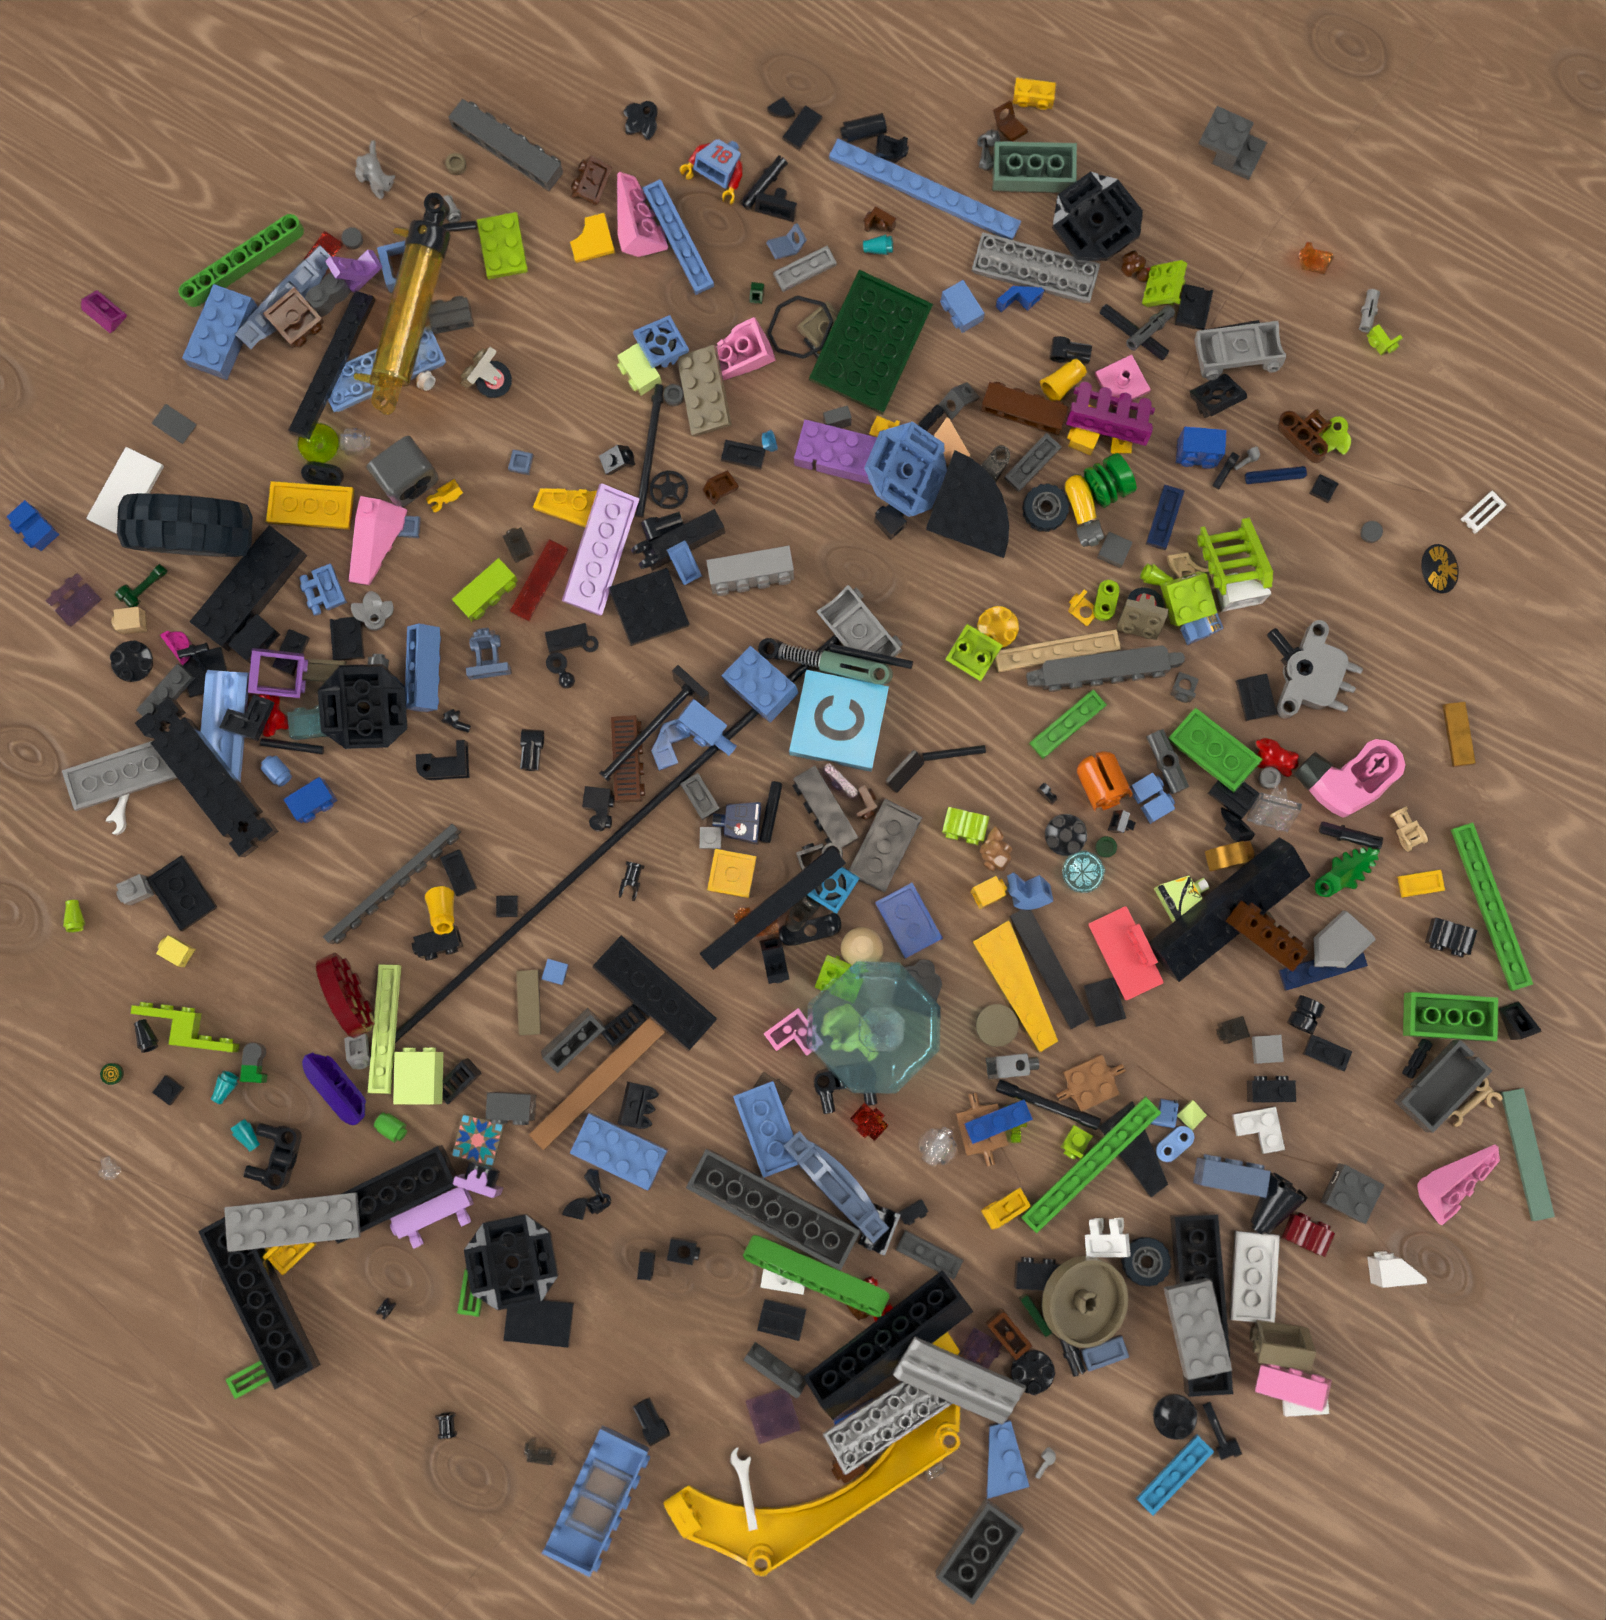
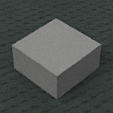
M1281 1035L1252 1037L1254 1064L1284 1062Z

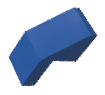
M1012 286L997 299L996 308L1002 312L1017 300L1028 311L1042 299L1044 289L1042 287Z

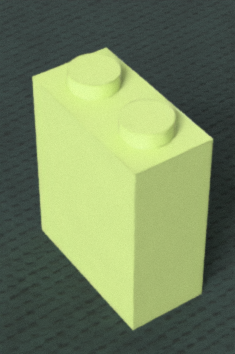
M403 1048V1052H395L393 1104H442L443 1052H436V1048H423V1052H416V1048Z

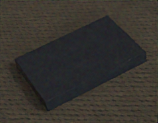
M183 855L146 879L180 931H184L218 908Z
M543 1299L542 1302L507 1309L503 1341L568 1348L574 1303Z

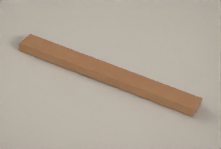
M648 1018L549 1114L529 1136L542 1150H545L638 1060L665 1031L651 1018Z

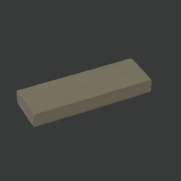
M539 970L516 971L519 1035L541 1034Z

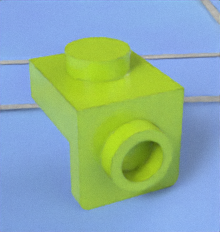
M1379 324L1372 328L1367 335L1370 345L1376 348L1380 355L1387 351L1389 354L1400 347L1399 342L1403 339L1400 334L1393 340H1390Z

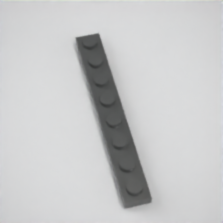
M451 824L327 932L323 938L330 944H338L346 938V933L351 928L354 930L359 927L363 922L362 919L367 914L370 916L379 909L378 905L383 900L386 902L395 895L394 891L399 886L404 887L411 881L410 877L415 872L420 873L427 867L426 863L431 858L436 859L443 853L442 849L447 844L452 845L459 839L458 835L461 831L457 826Z

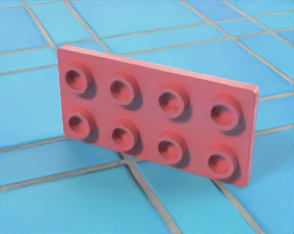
M1126 906L1088 924L1124 1000L1127 1001L1163 984V979L1155 965L1158 961L1140 924H1135Z

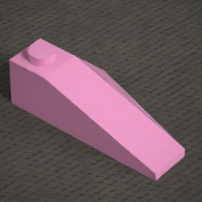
M619 172L617 174L618 238L622 252L640 257L667 250L668 244L665 233L661 226H657L653 218L655 216L653 210H649L645 203L646 196L636 177Z
M755 317L736 325L731 330L732 333L717 343L723 380L759 369L776 361L770 342Z
M360 496L355 518L349 582L370 586L382 565L381 562L387 552H390L394 540L400 531L403 530L407 509L380 499Z
M1490 1146L1434 1170L1417 1184L1419 1198L1440 1225H1443L1460 1210L1461 1206L1459 1203L1466 1195L1470 1197L1474 1193L1473 1189L1478 1180L1483 1181L1499 1163L1498 1146Z

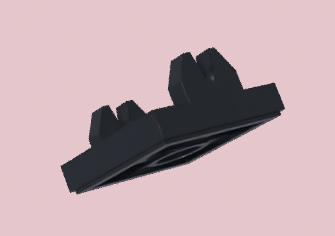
M1226 373L1189 391L1190 397L1196 402L1199 413L1203 414L1204 418L1212 417L1247 399V392ZM1215 391H1223L1222 394L1213 395V392ZM1228 391L1231 395V397L1229 398L1226 396V393ZM1213 399L1221 400V402L1215 405L1207 403Z

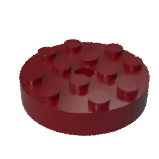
M332 953L317 960L316 973L322 992L342 1029L351 1038H357L371 1031L372 1025L375 1024L374 1018L370 1013L373 1012V1008L370 1002L365 1000L359 986L361 980L357 973H352L348 959H342L337 953Z

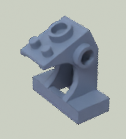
M481 628L473 632L469 642L471 651L476 652L477 664L476 667L466 668L467 677L470 680L512 674L509 663H500L498 647H501L499 634L496 635L495 630L489 631V628ZM492 648L493 660L483 661L481 650Z

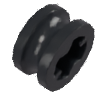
M387 1297L376 1311V1314H381L383 1316L382 1319L385 1320L395 1308L396 1303H391L390 1298Z

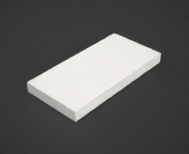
M125 447L86 519L117 534L118 505L123 496L126 494L150 493L164 466Z
M1235 1231L1230 1320L1256 1322L1257 1319L1275 1322L1280 1235H1262L1260 1233Z

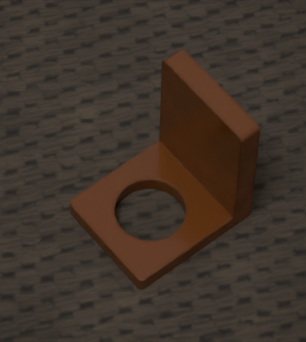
M1010 100L993 110L998 131L1010 142L1028 133V129L1015 118L1013 105ZM1004 109H1008L1007 117L1000 119L1001 112Z

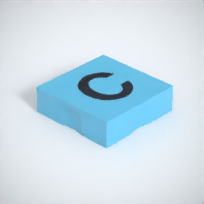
M806 670L789 755L815 761H831L845 767L872 772L889 686Z

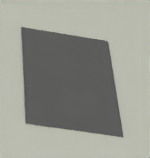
M167 404L164 405L151 423L181 444L185 442L197 425Z

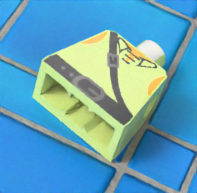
M1185 876L1155 887L1154 890L1173 923L1203 899L1200 894L1208 890L1209 885L1204 878L1193 882L1190 876Z

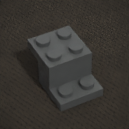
M1216 106L1199 141V145L1217 152L1212 164L1249 180L1267 142L1249 134L1254 122Z

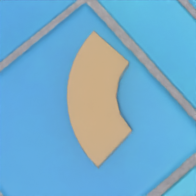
M1188 552L1167 556L1168 564L1177 578L1199 571L1207 573L1211 591L1217 589L1214 585L1213 574L1210 575L1207 568L1196 565L1191 560Z

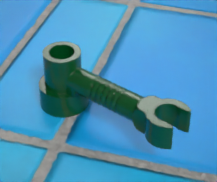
M159 564L134 590L125 584L115 592V596L129 608L137 607L140 603L138 597L155 581L166 575L168 571L163 565Z

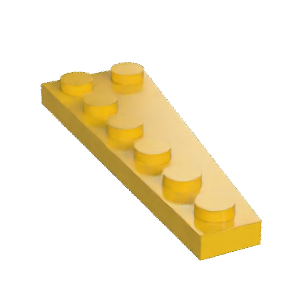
M1010 921L973 941L974 946L1037 1050L1041 1052L1058 1042Z

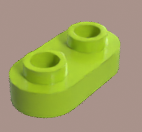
M1113 580L1103 581L1097 590L1093 614L1100 621L1110 620L1116 610L1120 589ZM1106 587L1112 588L1113 592H1108ZM1102 606H1106L1108 611H1103Z

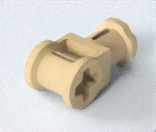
M1406 806L1389 816L1394 818L1399 828L1396 832L1402 847L1409 852L1412 850V847L1420 843H1427L1428 838L1417 820L1414 822L1411 820Z

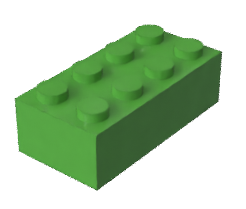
M1419 992L1404 993L1403 1036L1497 1041L1498 998Z

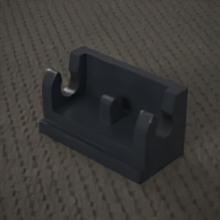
M873 1203L879 1213V1217L889 1229L874 1243L862 1233L858 1244L885 1256L901 1214Z

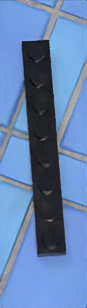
M359 291L354 292L288 429L290 434L310 439L376 301L374 296Z

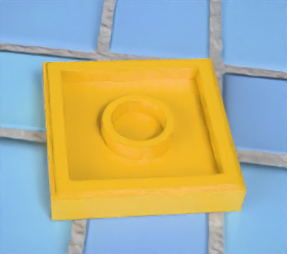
M715 849L707 891L749 898L757 856Z

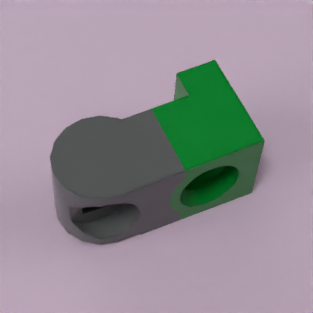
M249 1043L244 1047L240 1082L267 1083V1074H262V1063L266 1056V1048L263 1044Z

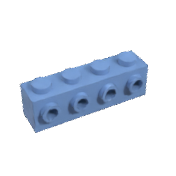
M415 624L407 627L405 692L408 710L421 712L438 710L440 627L425 624Z

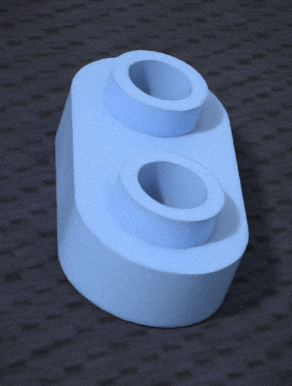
M1186 1126L1176 1127L1156 1145L1155 1153L1158 1159L1164 1162L1175 1160L1192 1145L1194 1141L1193 1131ZM1182 1133H1185L1187 1135V1139L1185 1141H1182L1180 1139V1135ZM1166 1147H1169L1171 1149V1153L1169 1155L1164 1154V1149Z

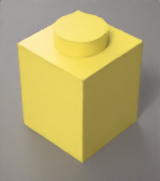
M167 935V937L160 941L158 945L159 950L156 954L178 967L185 968L196 949L174 936Z

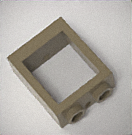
M1256 1319L1255 1327H1252L1250 1330V1341H1253V1353H1256L1258 1363L1308 1371L1312 1370L1316 1350L1309 1328Z

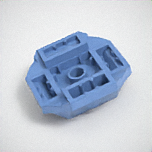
M914 422L880 431L864 467L876 496L908 517L932 509L947 472L943 453L945 452L944 443Z

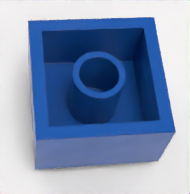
M1184 427L1177 439L1176 463L1184 467H1192L1194 465H1202V468L1206 469L1217 467L1225 455L1226 430Z

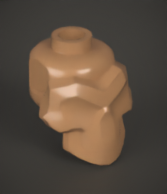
M996 826L991 830L985 843L980 848V853L985 861L984 866L992 872L995 870L1004 871L1012 860L1010 853L1013 850L1011 846L1002 841L1004 835Z

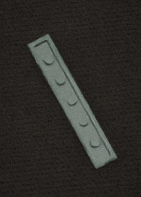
M1524 1088L1500 1092L1503 1098L1502 1102L1531 1221L1553 1218L1555 1215Z

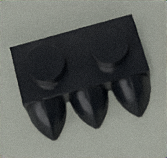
M627 1082L618 1124L638 1129L650 1127L652 1122L643 1114H650L656 1110L647 1100L658 1097V1092L650 1086Z

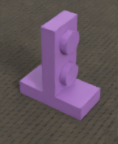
M367 250L357 260L330 256L325 261L334 277L344 279L351 292L359 291L382 268L373 250Z

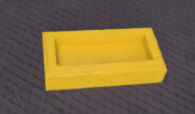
M1441 870L1397 877L1401 898L1445 891Z

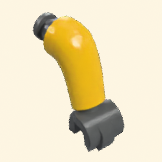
M1073 474L1066 480L1065 491L1072 505L1077 524H1083L1076 528L1080 543L1083 547H1093L1099 544V541L1104 538L1100 521H1092V519L1096 518L1091 489L1086 479L1080 474Z

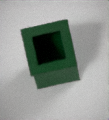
M751 283L750 303L762 304L765 290L764 283Z

